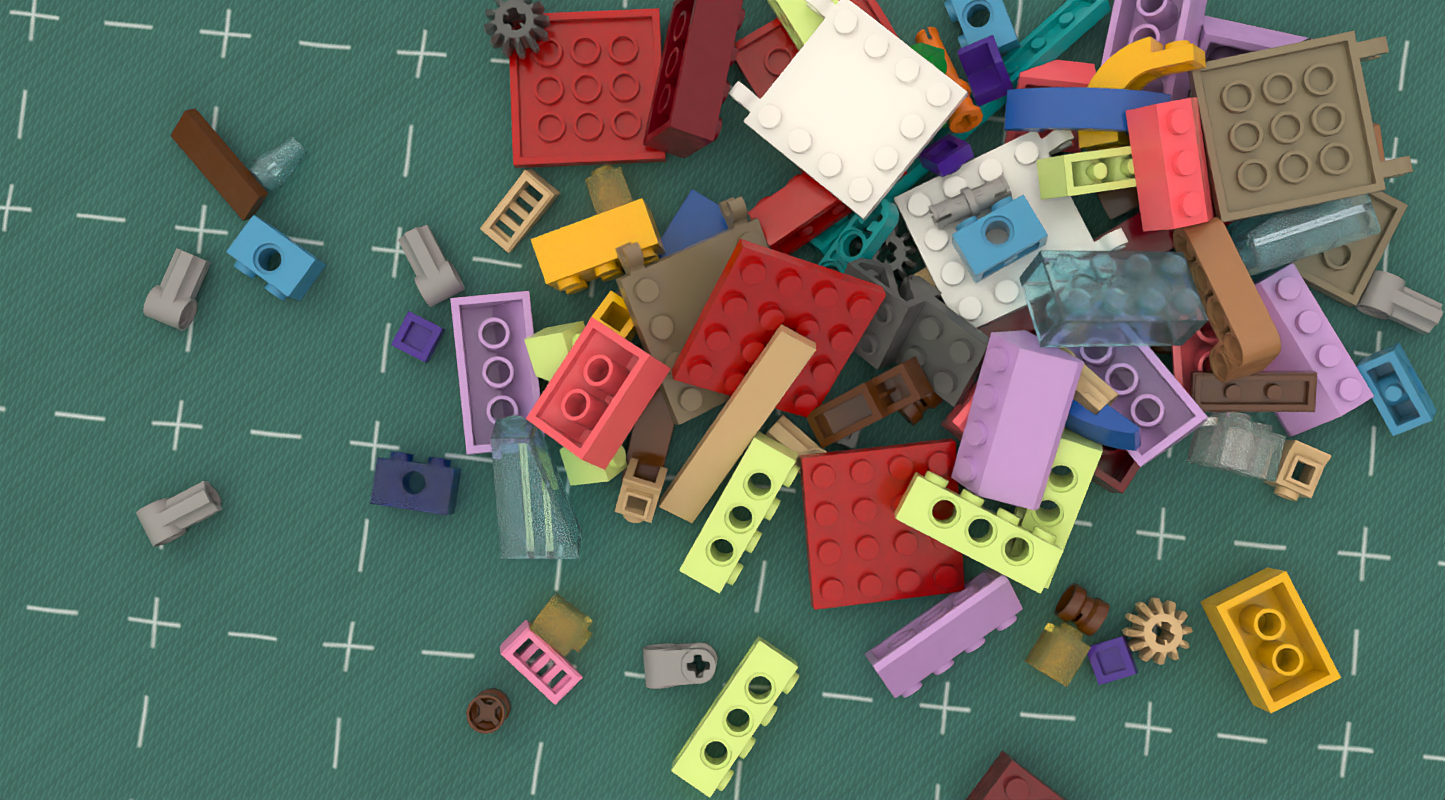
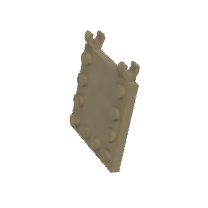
M1350 31L1207 61L1205 68L1187 71L1192 98H1198L1209 184L1216 217L1221 219L1223 223L1377 193L1386 190L1384 179L1395 178L1413 172L1410 156L1380 162L1361 62L1379 59L1380 55L1389 52L1386 36L1356 42L1355 32Z
M742 196L735 199L731 197L719 203L720 211L728 229L644 266V257L638 242L633 244L628 242L615 248L626 275L615 280L643 349L671 368L659 388L673 423L677 425L727 402L731 397L673 380L671 370L739 239L769 248L758 218L747 220V208Z

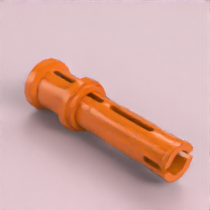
M928 27L930 39H928L925 30L922 29L915 36L916 43H924L944 49L947 62L945 75L968 93V96L948 120V125L952 132H968L980 124L983 119L982 111L979 107L974 106L971 100L969 84L959 79L937 28Z

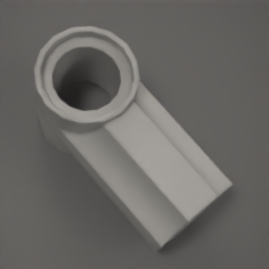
M428 225L416 227L404 233L398 239L407 260L416 274V277H414L415 283L428 306L432 307L465 290L459 274L450 260H446Z
M176 248L161 284L153 287L146 297L143 308L144 315L180 331L187 329L196 315L198 305L195 298L211 262Z
M1374 270L1355 306L1358 311L1368 316L1384 320L1390 319L1420 334L1430 333L1432 328L1439 323L1443 314L1441 303L1405 287L1406 283L1402 278L1379 270Z
M202 481L172 498H163L139 509L136 515L152 546L158 547L179 538L187 532V528L223 510L221 506L222 500L217 490L208 481Z

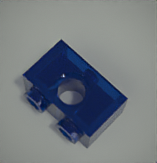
M391 451L390 458H377L370 504L442 515L455 514L462 469L451 467L452 460L429 457L428 464L414 462V454ZM416 471L420 472L425 478V487L419 493L414 492L409 485V479Z

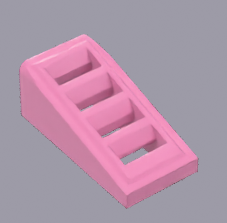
M525 620L500 645L501 655L555 705L583 678L570 662L528 620ZM530 638L532 642L518 654L516 650ZM539 648L544 651L531 665L526 662ZM552 659L555 663L540 677L537 672ZM563 669L567 674L551 688L548 683Z

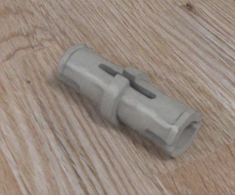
M1001 175L973 189H970L968 186L960 189V194L935 205H930L928 208L930 214H933L931 218L939 230L967 216H980L981 210L993 206L1006 197H1012L1011 191L1007 192L1010 187L1005 177Z

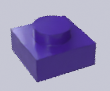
M947 134L924 149L918 157L922 167L944 177L958 171L962 164L974 157L969 143L951 134Z
M408 311L391 345L428 363L445 329Z
M1125 635L1085 648L1099 685L1138 673Z

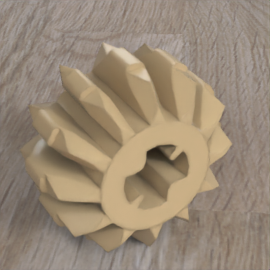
M1156 597L1150 598L1148 606L1143 602L1135 603L1138 615L1127 613L1125 618L1133 622L1132 627H1126L1122 630L1124 635L1133 637L1128 642L1130 650L1139 651V659L1147 662L1153 658L1154 662L1159 665L1165 663L1166 655L1173 660L1179 659V653L1176 648L1178 646L1184 649L1189 648V643L1182 640V637L1193 632L1191 627L1182 625L1188 617L1186 612L1181 610L1175 611L1176 604L1174 602L1166 600L1162 604L1160 599ZM1155 625L1162 630L1159 637L1152 632Z

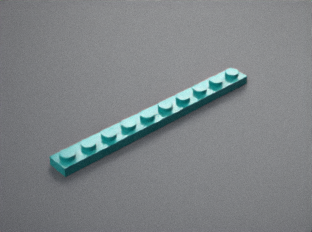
M1067 0L1020 42V47L1009 51L1003 57L1014 89L1017 87L1020 72L1054 61L1084 33L1095 26L1111 10L1108 0ZM971 90V100L974 106L978 107ZM1007 95L980 106L983 119L978 126L968 132H952L947 120V127L941 128L924 149L947 134H951L961 140L966 139L1006 103ZM919 157L906 170L908 174L900 178L886 194L885 199L894 202V197L906 192L929 172L928 169L922 167ZM878 209V210L876 211L875 215H876V216L880 215V214H881V213H880L881 210ZM852 211L807 244L824 257L855 215V212Z

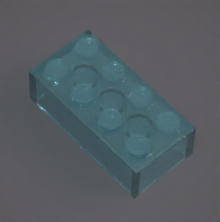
M1041 250L1019 277L1040 347L1182 346L1208 321L1183 252Z

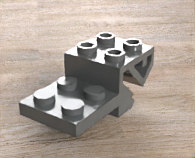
M859 258L849 262L844 274L880 285L886 293L883 302L853 351L877 370L894 361L901 364L916 356L933 391L953 407L961 404L981 370L990 338L939 301L942 292L922 277L909 275L908 278L903 280L898 290V284H896L891 265L866 258Z

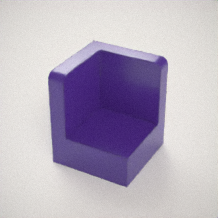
M993 35L957 51L978 107L1006 96L1007 90L1014 89Z

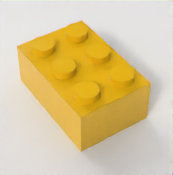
M643 198L531 239L546 284L560 292L565 290L567 295L587 289V282L601 277L602 282H606L624 275L623 266L615 248L631 242V244L638 242L643 253L644 266L659 260L658 255L666 253L652 212Z
M1267 567L1200 601L1252 705L1273 713L1341 678L1287 571Z

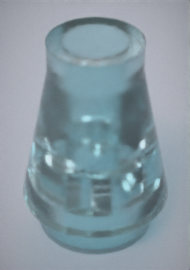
M290 136L283 143L254 159L253 162L255 164L249 171L267 190L272 192L276 187H283L300 160L307 154V151L298 141Z

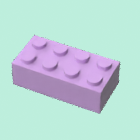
M1114 0L1101 66L1120 49L1147 37H1152L1163 44V50H1165L1167 43L1179 40H1188L1190 44L1193 43L1198 47L1207 0ZM1186 71L1160 77L1147 84L1141 91L1171 94V101L1186 99L1190 87L1188 73Z

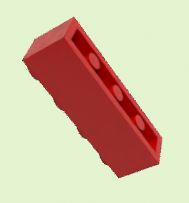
M907 171L900 178L908 174ZM803 173L791 178L785 187L772 196L761 199L747 213L750 218H758L765 239L771 249L790 255L850 214L852 210L807 173Z

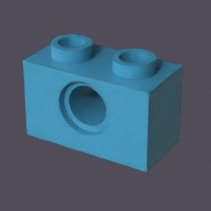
M947 0L944 2L952 23L959 21L964 34L958 36L961 48L990 35L994 36L1001 55L1021 46L1003 0ZM985 10L990 13L989 21L984 26H971V18L977 11Z
M1024 194L1014 200L1011 196L1006 197L995 203L990 208L992 212L980 219L973 216L956 226L957 232L952 234V244L975 284L1046 245L1048 234ZM998 228L1004 230L1009 238L1004 243L993 244L986 238V234L990 230Z
M255 215L251 217L226 251L237 260L234 267L252 279L256 275L268 282L264 288L282 301L287 296L301 301L326 267L324 262L267 221ZM280 253L281 264L277 269L271 271L268 266L269 259L273 254Z
M1400 343L1360 360L1356 367L1373 393L1374 397L1372 399L1393 436L1433 420L1437 409Z

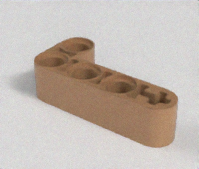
M1213 217L1208 222L1175 229L1173 243L1176 253L1219 340L1209 354L1210 367L1215 377L1220 382L1225 383L1263 371L1281 351L1280 336L1224 223L1218 217Z

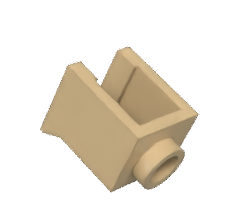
M1280 440L1263 482L1275 487L1274 494L1290 501L1297 502L1298 497L1312 498L1323 469L1332 455L1297 440ZM1297 462L1305 464L1297 481L1291 478Z
M631 458L623 478L614 512L623 514V517L632 523H641L643 521L652 523L668 468L660 467L656 482L653 483L633 477L638 459Z

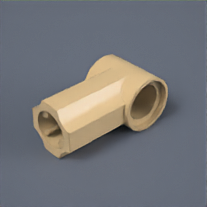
M1056 346L1059 349L1078 358L1070 349L1062 346ZM1084 363L1073 399L1097 415L1106 404L1111 406L1119 394Z
M784 415L765 434L797 452L798 456L795 465L800 467L799 455L827 452Z

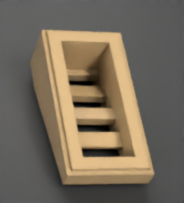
M525 170L480 229L505 251L511 253L561 193L534 170ZM529 185L543 195L540 201L527 190ZM521 197L533 207V210L531 212L527 211L516 200ZM509 208L524 220L521 225L506 213ZM499 220L515 232L512 237L496 225Z

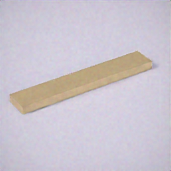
M782 324L779 326L660 498V508L690 523L694 522L816 351L815 342Z

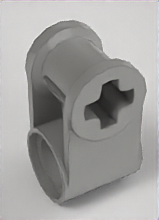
M662 643L642 648L646 688L662 689L677 685L701 684L709 681L716 671L717 653L707 643ZM695 655H701L702 660L708 662L704 670H698L697 664H690L694 661Z

